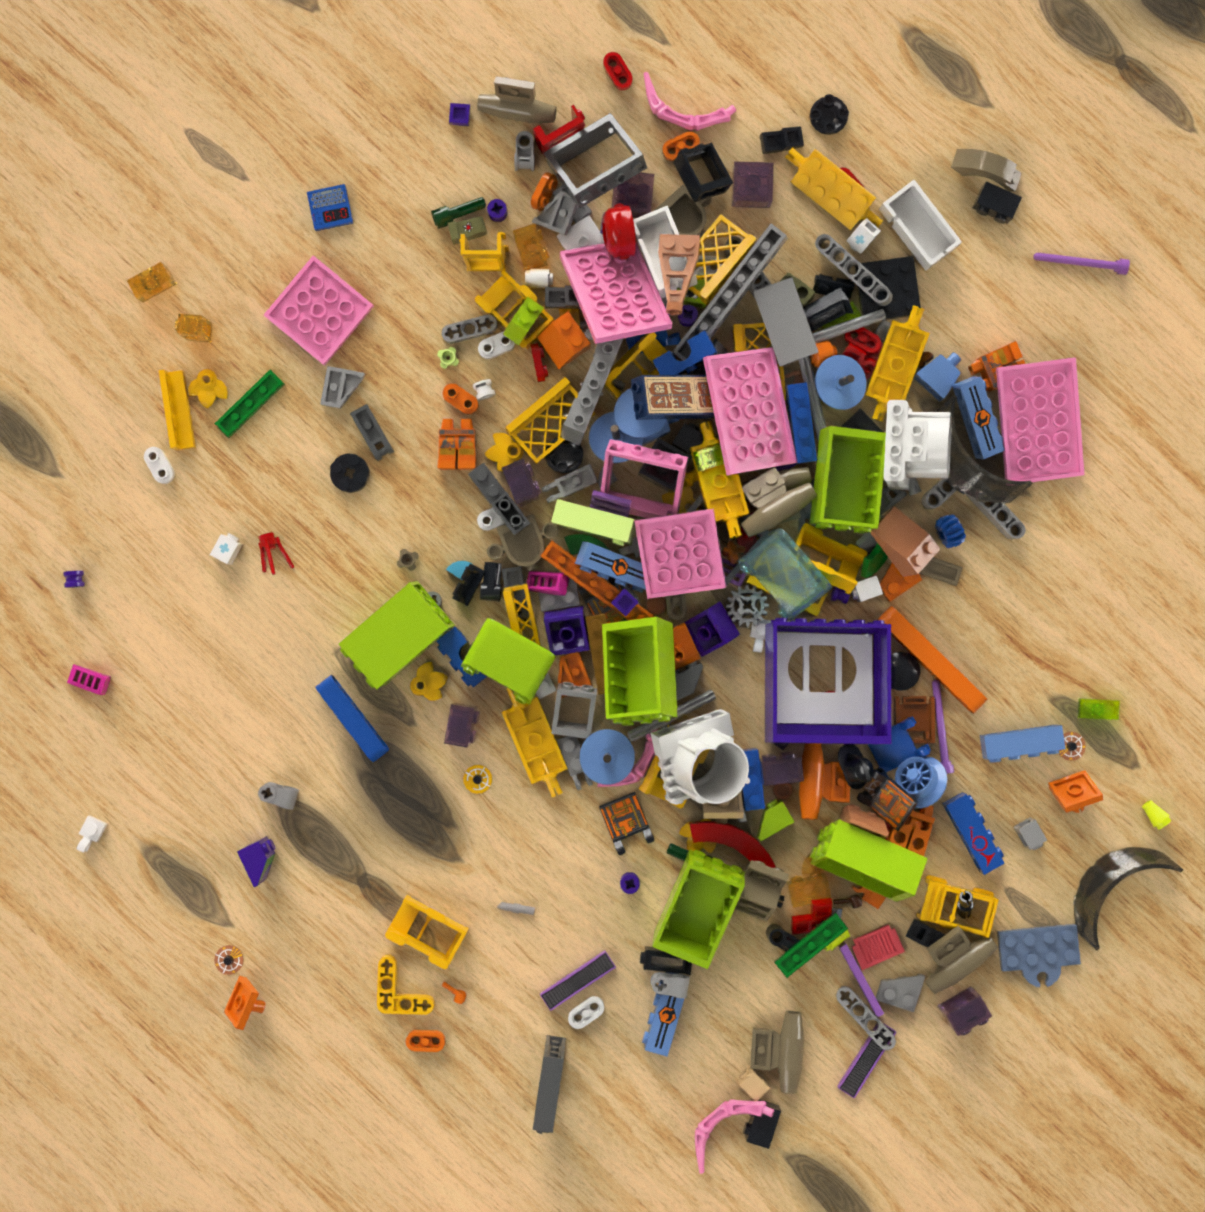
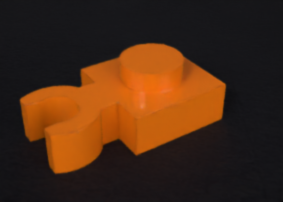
M854 885L851 886L855 892H863L861 898L876 909H879L886 897L864 887L856 888Z

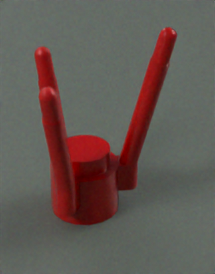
M273 532L259 536L260 543L258 544L261 554L262 571L264 573L266 572V552L271 573L275 575V567L271 555V550L276 549L275 545L278 546L292 569L294 568L279 537H275Z

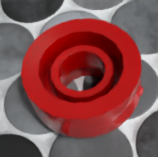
M618 203L614 207L609 208L603 215V238L606 250L611 256L626 260L630 256L635 255V227L630 207Z

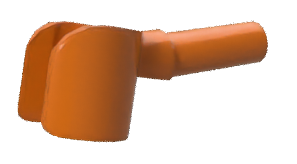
M445 981L442 983L444 988L455 994L454 1002L458 1004L465 1002V991L454 989Z

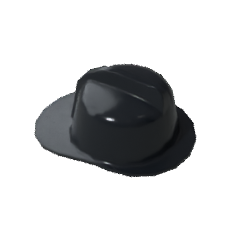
M854 744L842 745L838 752V761L845 779L851 788L861 789L865 786L866 782L872 781L873 765L870 760L863 757L860 749Z

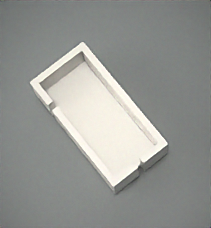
M915 180L886 200L879 208V211L889 223L893 221L892 228L925 271L956 249L962 242Z
M668 206L633 219L635 237L640 245L661 299L666 297L658 255L660 234L679 235ZM670 257L669 264L672 271H683L685 269L686 257ZM695 271L689 287L698 284ZM670 278L671 290H677L679 287L682 289L683 278Z

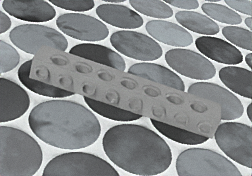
M772 223L768 226L673 350L676 356L683 361L686 360L691 354V347L687 340L699 333L706 331L710 339L713 337L787 241L788 237Z

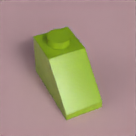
M774 799L766 804L767 807L763 809L757 833L760 842L794 823L792 816L781 799L778 801Z

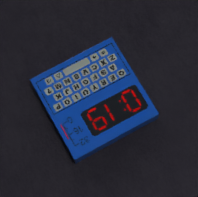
M345 184L307 192L315 231L354 224Z

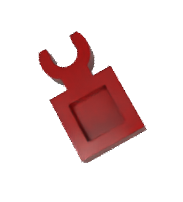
M851 342L841 354L857 361L865 374H870V369L866 367L867 364L876 365L875 359L865 358L866 351Z

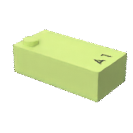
M557 499L551 520L556 526L612 540V543L624 546V544L632 546L636 532L635 520L632 518Z

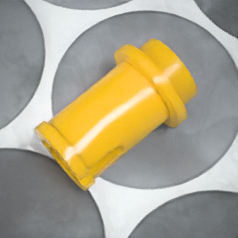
M695 469L685 473L683 484L685 487L693 486V483L698 481Z

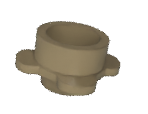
M402 549L397 566L400 568L406 567L410 571L416 568V559L419 558L418 553H411L406 549Z

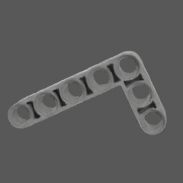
M959 464L949 471L948 479L941 478L922 497V505L926 509H935L941 506L960 488L1007 539H1019L1025 534L1024 524L967 464ZM959 468L964 471V478L958 477L957 470ZM944 482L950 484L949 492L943 489L942 485ZM971 483L977 484L978 491L976 493L971 491ZM930 495L935 496V505L929 503L928 497ZM985 497L990 498V500H991V506H990V507L985 506V504H984V498H985ZM999 511L1003 512L1005 516L1003 521L997 518ZM1012 526H1016L1018 529L1016 536L1011 533L1010 529Z

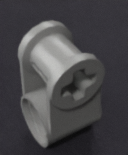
M522 131L516 136L515 171L519 169L535 170L533 136L527 131ZM523 139L530 140V144L527 146L520 145V142Z
M269 782L259 789L258 796L264 802L293 810L299 790L290 786ZM268 788H270V792L273 793L270 796H267V792H265V790H267Z
M656 972L651 976L650 983L657 994L687 998L690 977L682 974ZM660 980H663V983L660 985V987H658L656 983H659Z

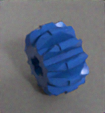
M945 515L936 520V533L945 547H957L965 542L966 535L964 529L955 515Z

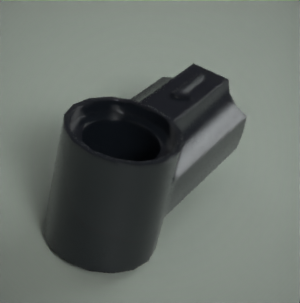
M485 562L484 571L486 572L483 577V583H481L480 600L500 602L501 563Z
M777 924L770 925L766 930V936L770 943L784 951L789 950L800 941ZM779 931L781 933L777 939H773L772 934Z

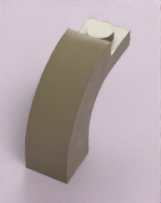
M957 149L951 166L952 169L962 176H981L991 179L1009 192H1016L1022 174L1016 169L1017 164L1011 160L977 149Z

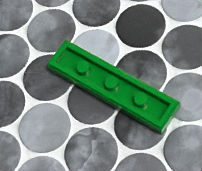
M270 369L214 424L230 438L285 384Z
M835 912L777 958L774 963L785 977L788 978L849 928Z

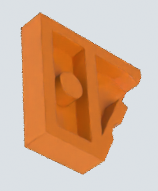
M891 563L880 581V586L886 599L891 602L922 581V578L919 574L903 577L895 565Z
M580 652L569 653L560 657L558 683L571 682L575 686H593Z

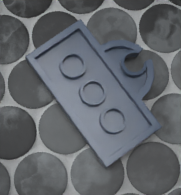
M1076 924L997 931L1001 971L1021 970L1022 976L1027 982L1040 988V983L1037 980V975L1040 972L1046 973L1044 982L1049 987L1058 980L1061 974V966L1081 964Z

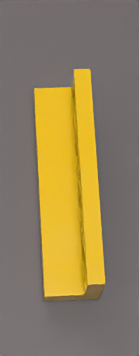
M158 370L170 448L176 451L196 448L185 373L183 370L172 372Z
M528 584L504 588L503 595L511 630L523 636V629L525 626L529 627L534 633L530 640L533 641L535 638L536 644L541 646ZM524 589L526 597L522 603L514 598L513 591ZM521 607L529 611L530 616L526 621L518 616Z

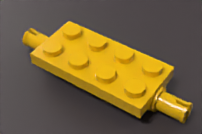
M792 147L788 152L789 154L785 156L786 159L798 167V172L790 182L848 229L852 230L859 220L862 221V219L865 220L866 218L877 228L884 221L870 210V206L876 197L818 150L814 149L809 157L804 158Z
M913 305L909 319L905 324L894 320L891 321L865 392V396L877 399L876 401L878 402L872 419L884 422L888 401L905 400L930 334L919 329V323L925 311L923 308Z
M707 421V424L703 422L699 426L704 441L700 445L691 447L690 451L706 510L714 508L716 523L726 522L729 538L732 539L734 536L737 538L742 536L737 519L749 515L739 474L726 475L720 440L715 438L712 421Z
M507 688L506 691L513 705L511 706L512 708L501 713L531 784L543 780V782H546L551 798L556 796V792L558 795L562 794L563 791L556 776L568 768L555 736L551 734L552 729L539 698H533L530 705L527 703L521 704L515 700L516 696L513 694V691Z

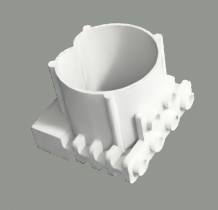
M906 400L888 401L884 480L889 489L909 490L910 478H949L952 434L950 412H913Z
M719 709L651 732L654 752L659 758L658 766L662 772L660 775L664 781L665 799L668 802L676 805L691 798L701 804L707 802L712 804L725 803L737 796L745 783H750V778H748L749 764L746 754L740 746L733 742L734 739L731 737L734 736L730 713ZM706 749H713L715 757L709 772L700 779L692 780V770L698 755Z

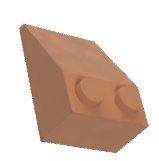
M892 507L879 521L878 529L871 530V535L903 577L918 575L940 550L929 533L896 507Z
M853 804L842 808L839 816L840 820L881 838L888 837L889 832L885 821L879 818L877 813L871 811L866 813L861 811L859 806Z

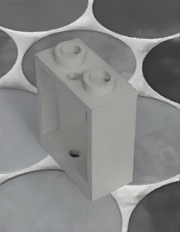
M571 682L558 683L551 734L587 739L591 735L597 689L591 685L575 686ZM562 695L591 699L587 724L558 720Z

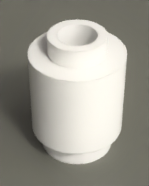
M531 268L526 270L525 285L530 286V288L545 289V287L553 285V273H550V269Z

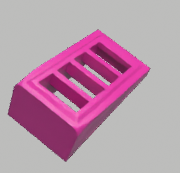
M529 571L526 584H528L529 591L565 596L569 577L564 573ZM536 577H538L537 585L534 586Z
M73 664L67 683L98 695H105L111 676ZM77 670L81 671L78 680L75 681L74 678ZM84 673H86L87 676H86L85 682H84V683H81V682H82V679H83V676H84ZM91 676H94L91 686L88 685ZM99 678V679H100V682H99L98 688H96L95 685H96L97 679Z

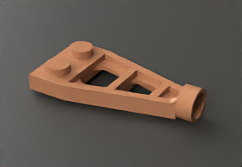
M660 234L658 255L667 299L666 313L670 315L682 314L683 303L699 259L700 235ZM670 257H686L685 269L683 271H672L669 264ZM670 278H683L682 289L671 290Z

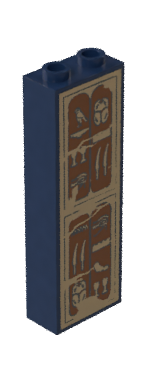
M641 375L631 379L636 420L715 418L706 375Z

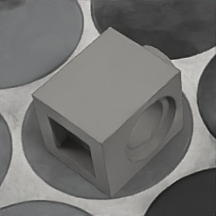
M1031 817L1014 826L1024 847L1029 850L1039 849L1043 846V842L1047 841L1037 821Z

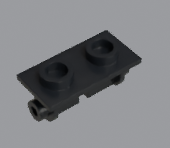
M819 274L815 275L813 290L815 293L827 295L841 288L850 300L855 285L850 279L836 278V281H833L832 276Z
M469 564L468 567L466 566L460 578L465 582L464 584L458 582L452 593V599L468 606L486 571L472 564Z

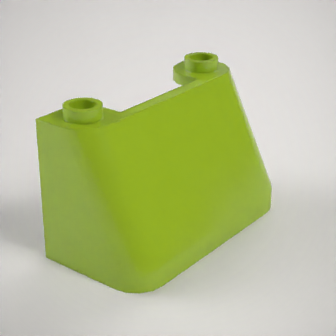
M487 618L464 658L461 667L470 675L479 674V672L514 691L513 694L516 696V701L521 704L527 703L530 705L556 656L549 650L501 623Z

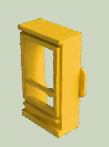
M497 233V250H470L465 234H461V239H459L461 256H463L467 271H502L503 269L506 271V252H509V246L503 243V240L506 239V233Z
M503 269L501 271L502 276L482 296H476L475 302L486 313H490L502 326L507 328L508 323L504 319L518 305H521L522 301L526 300L527 297L536 302L537 296L526 285L520 286ZM515 290L521 298L517 299V303L501 317L495 309ZM544 309L540 316L545 321L526 340H522L519 344L522 348L528 350L531 347L530 344H534L538 340L537 336L554 321V318Z
M655 332L645 334L611 368L604 387L616 400H618L622 393L613 385L612 381L631 361L642 371V375H660L657 368L648 374V371L644 370L635 360V357L641 351L652 363V360L667 352L656 339L657 335Z
M804 523L795 537L785 565H790L838 587L850 595L858 583L855 579L860 565L867 556V551L853 544L845 546L823 536L822 530ZM804 544L829 556L826 565L799 555L801 545ZM831 558L841 562L838 572L829 567Z
M706 749L698 755L693 766L692 777L698 764L704 763L710 749ZM655 755L639 790L647 795L651 794L667 801L665 799L666 791L663 789L664 781L657 777L661 768L658 766L659 758ZM687 799L681 804L672 805L681 809L684 807Z
M927 875L925 882L928 884L923 907L921 913L917 912L916 916L920 920L936 923L944 928L953 930L959 926L963 931L989 938L999 899L994 897V893L977 887L973 891L947 884V881L943 878ZM947 891L957 893L952 914L949 916L950 921L940 918ZM965 891H969L973 898L988 902L981 929L953 922L961 892L965 895Z
M406 895L395 918L386 931L385 937L400 946L406 943L429 956L428 960L442 969H447L469 928ZM421 911L428 916L416 939L407 933L418 912ZM432 918L458 931L446 954L419 940Z

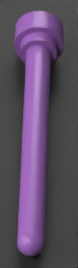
M1035 253L1033 256L1037 261L1112 269L1120 275H1127L1130 265L1129 259L1122 258L1113 262L1046 253Z
M933 680L932 689L933 696L935 697V714L941 756L940 763L944 766L947 774L954 773V764H951L948 756L940 682Z

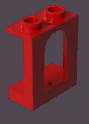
M574 104L571 106L572 121L550 134L545 135L540 125L533 128L534 141L544 158V152L584 129L585 123L583 120H585V117L580 109L577 110Z

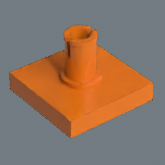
M682 623L674 627L675 670L701 659L686 624Z
M1085 770L1048 783L1050 791L1066 813L1071 811L1080 813L1079 808L1082 812L1085 806L1103 800V794Z
M239 976L224 1010V1013L235 1028L244 1030L251 1011L261 1014L266 1005L263 1000H257L258 991L247 977Z

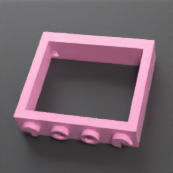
M610 439L605 451L601 492L632 500L629 511L631 515L653 518L667 516V514H679L688 457ZM614 456L679 471L673 505L610 491Z

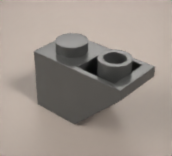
M694 661L685 666L686 670L681 672L678 669L675 670L677 700L694 693L703 669L702 663L697 664Z

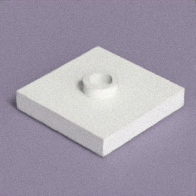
M590 215L571 226L567 236L563 234L557 235V239L564 250L604 243L603 235Z

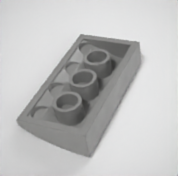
M793 278L753 291L780 367L819 353Z

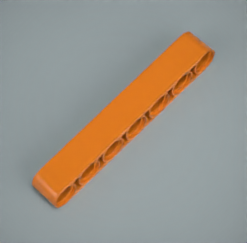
M890 606L877 619L885 621V624H891V636L971 713L974 714L988 700L894 607Z

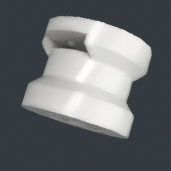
M491 379L473 384L474 390L477 391V400L488 399L496 395L495 391L491 388Z

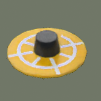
M473 765L465 771L463 782L466 789L470 792L481 794L490 788L492 775L485 766Z

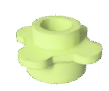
M454 347L438 351L437 355L441 360L440 366L443 369L459 364Z

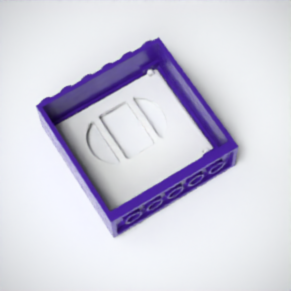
M775 618V620H771V623L766 624L765 743L891 744V624H885L883 620H874L867 622V624H865V620H853V622L846 623L844 619H835L834 621H829V623H826V619H814V621L807 622V619L797 618L790 622H787V618ZM777 632H804V633H777ZM819 633H847V634H819ZM870 634H873V669H872V635H870ZM810 645L835 646V692L809 691ZM800 646L803 648L802 691L792 683L788 673L790 657ZM842 647L850 652L856 664L855 679L844 692L842 691ZM777 723H800V724H777ZM807 724H858V725H807Z

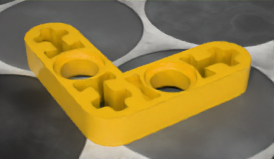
M384 955L378 963V1010L385 1014L426 1015L431 1013L435 1002L430 995L396 994L397 961L392 955ZM386 960L393 964L389 967V974H385L386 966L382 964ZM382 980H391L392 987L390 989L383 988ZM385 994H389L388 1003L392 1004L388 1008L381 1004L385 1000ZM403 999H408L411 1002L409 1009L401 1007ZM415 999L418 1000L417 1004H422L424 1000H427V1003L431 1004V1006L424 1009L423 1005H417V1009H414Z

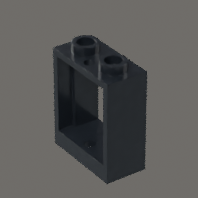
M712 142L705 145L701 143L691 149L684 148L678 152V156L673 161L694 203L723 194L733 184ZM703 159L714 181L701 185L689 162Z

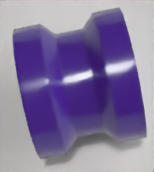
M494 199L488 204L487 211L492 221L502 222L506 219L508 213L505 202L500 199Z
M684 305L682 314L678 315L679 323L684 327H691L697 320L698 311L692 305Z
M84 571L63 572V576L66 578L64 588L84 587L85 582L82 581Z
M833 586L830 599L832 601L839 600L841 603L847 604L850 595L846 594L844 590Z
M627 872L622 875L620 886L625 893L633 894L639 889L640 881L635 873Z

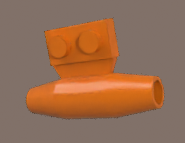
M805 743L800 763L799 781L801 818L817 820L822 797L829 802L850 803V786L845 779L839 762H830L824 765L822 744Z

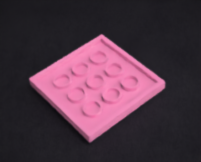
M312 256L265 312L264 316L325 366L373 309L374 305L315 256Z
M714 508L634 521L647 599L726 588Z

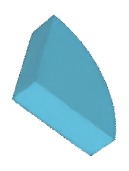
M457 561L449 565L446 570L460 579L465 567L472 563Z

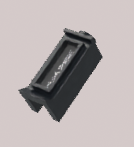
M841 288L803 307L811 332L846 313L854 314L849 299Z
M645 946V951L640 954V964H643V970L681 973L691 976V962Z

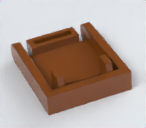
M895 696L894 725L913 716L917 723L906 730L923 731L924 739H912L913 743H935V697L929 696V704H927V696H902V704H900L899 696Z

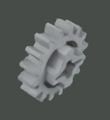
M746 585L744 590L739 586L737 593L735 591L731 592L733 598H727V601L731 604L726 605V609L731 610L728 612V615L734 616L732 619L733 623L738 620L739 627L745 623L746 627L749 628L750 623H753L756 627L757 620L763 622L762 615L767 616L768 612L764 609L769 608V604L764 603L767 600V596L761 597L762 590L756 592V586H753L751 590ZM745 594H750L751 596H750V597H744L743 595H745ZM735 601L740 606L737 612L734 609ZM758 601L761 605L760 611L755 607ZM743 603H745L746 605L750 603L751 609L747 608L744 610ZM744 616H751L752 618H750V619H745V618H743V617H744Z

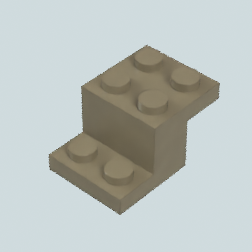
M751 860L745 869V887L735 910L768 921L777 908L782 888L786 884L789 874L784 873L780 868H771L765 866L761 861Z

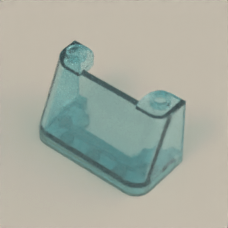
M781 528L771 530L738 560L742 572L746 575L755 576L778 602L780 609L778 613L780 616L788 620L794 619L832 589L831 584Z

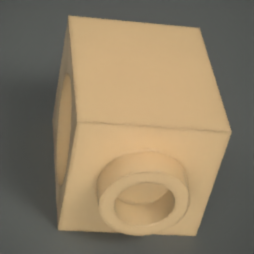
M746 1068L739 1075V1085L754 1101H758L770 1089L768 1082L755 1069Z

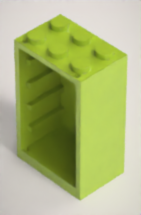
M828 426L820 430L814 479V490L817 497L812 500L810 524H816L815 528L827 529L835 527L834 530L836 531L854 529V533L861 534L871 533V530L878 529L884 478L886 433Z
M418 581L409 582L339 643L340 651L345 657H349L354 662L353 666L359 673L362 672L365 675L368 685L372 688L375 687L377 690L387 685L435 644L437 640L449 632L455 624Z
M650 617L602 624L606 719L612 720L614 724L632 726L634 722L651 724L652 720L669 722L670 718H677L673 623L659 617Z
M840 819L820 829L817 835V840H819L817 847H813L810 858H812L811 865L895 902L915 896L928 858Z
M689 849L654 930L652 947L708 969L745 887V871H742L736 865H727L719 858L714 857L712 859L705 856L699 850L693 851Z

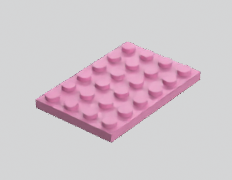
M605 243L560 251V260L595 344L672 329V321L668 313H666V308L637 243L635 255L630 256L626 260L611 256L606 250Z
M773 347L704 357L703 362L726 475L797 463Z
M1076 358L997 367L1001 435L1005 450L1003 451L1005 484L1009 486L1085 475Z

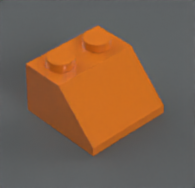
M569 311L554 320L537 336V339L559 370L591 348V343Z

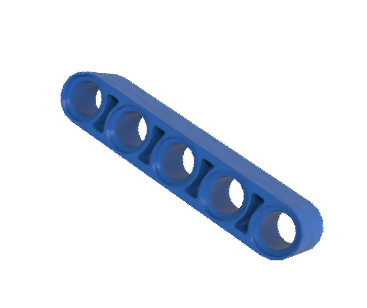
M330 675L316 686L318 693L372 762H375L389 751L386 743L333 675Z

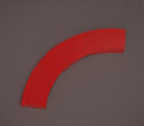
M714 821L689 822L693 843L714 842L724 844L743 854L749 861H761L765 866L776 868L773 859L764 846L744 830L730 824Z

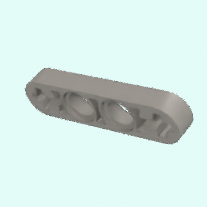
M841 986L836 993L838 1002L883 1050L894 1048L896 1040L893 1033L850 987ZM841 991L845 993L849 991V998L852 1001L854 998L857 999V1001L851 1004L850 1008L847 1007L850 1002L845 998L841 999ZM856 1005L863 1006L865 1009L864 1014L861 1016L855 1015L853 1008ZM870 1020L878 1022V1028L875 1031L867 1028V1023ZM884 1028L882 1034L885 1037H891V1044L888 1045L887 1043H885L883 1045L882 1037L878 1035V1037L876 1038L874 1035H877L881 1031V1029Z

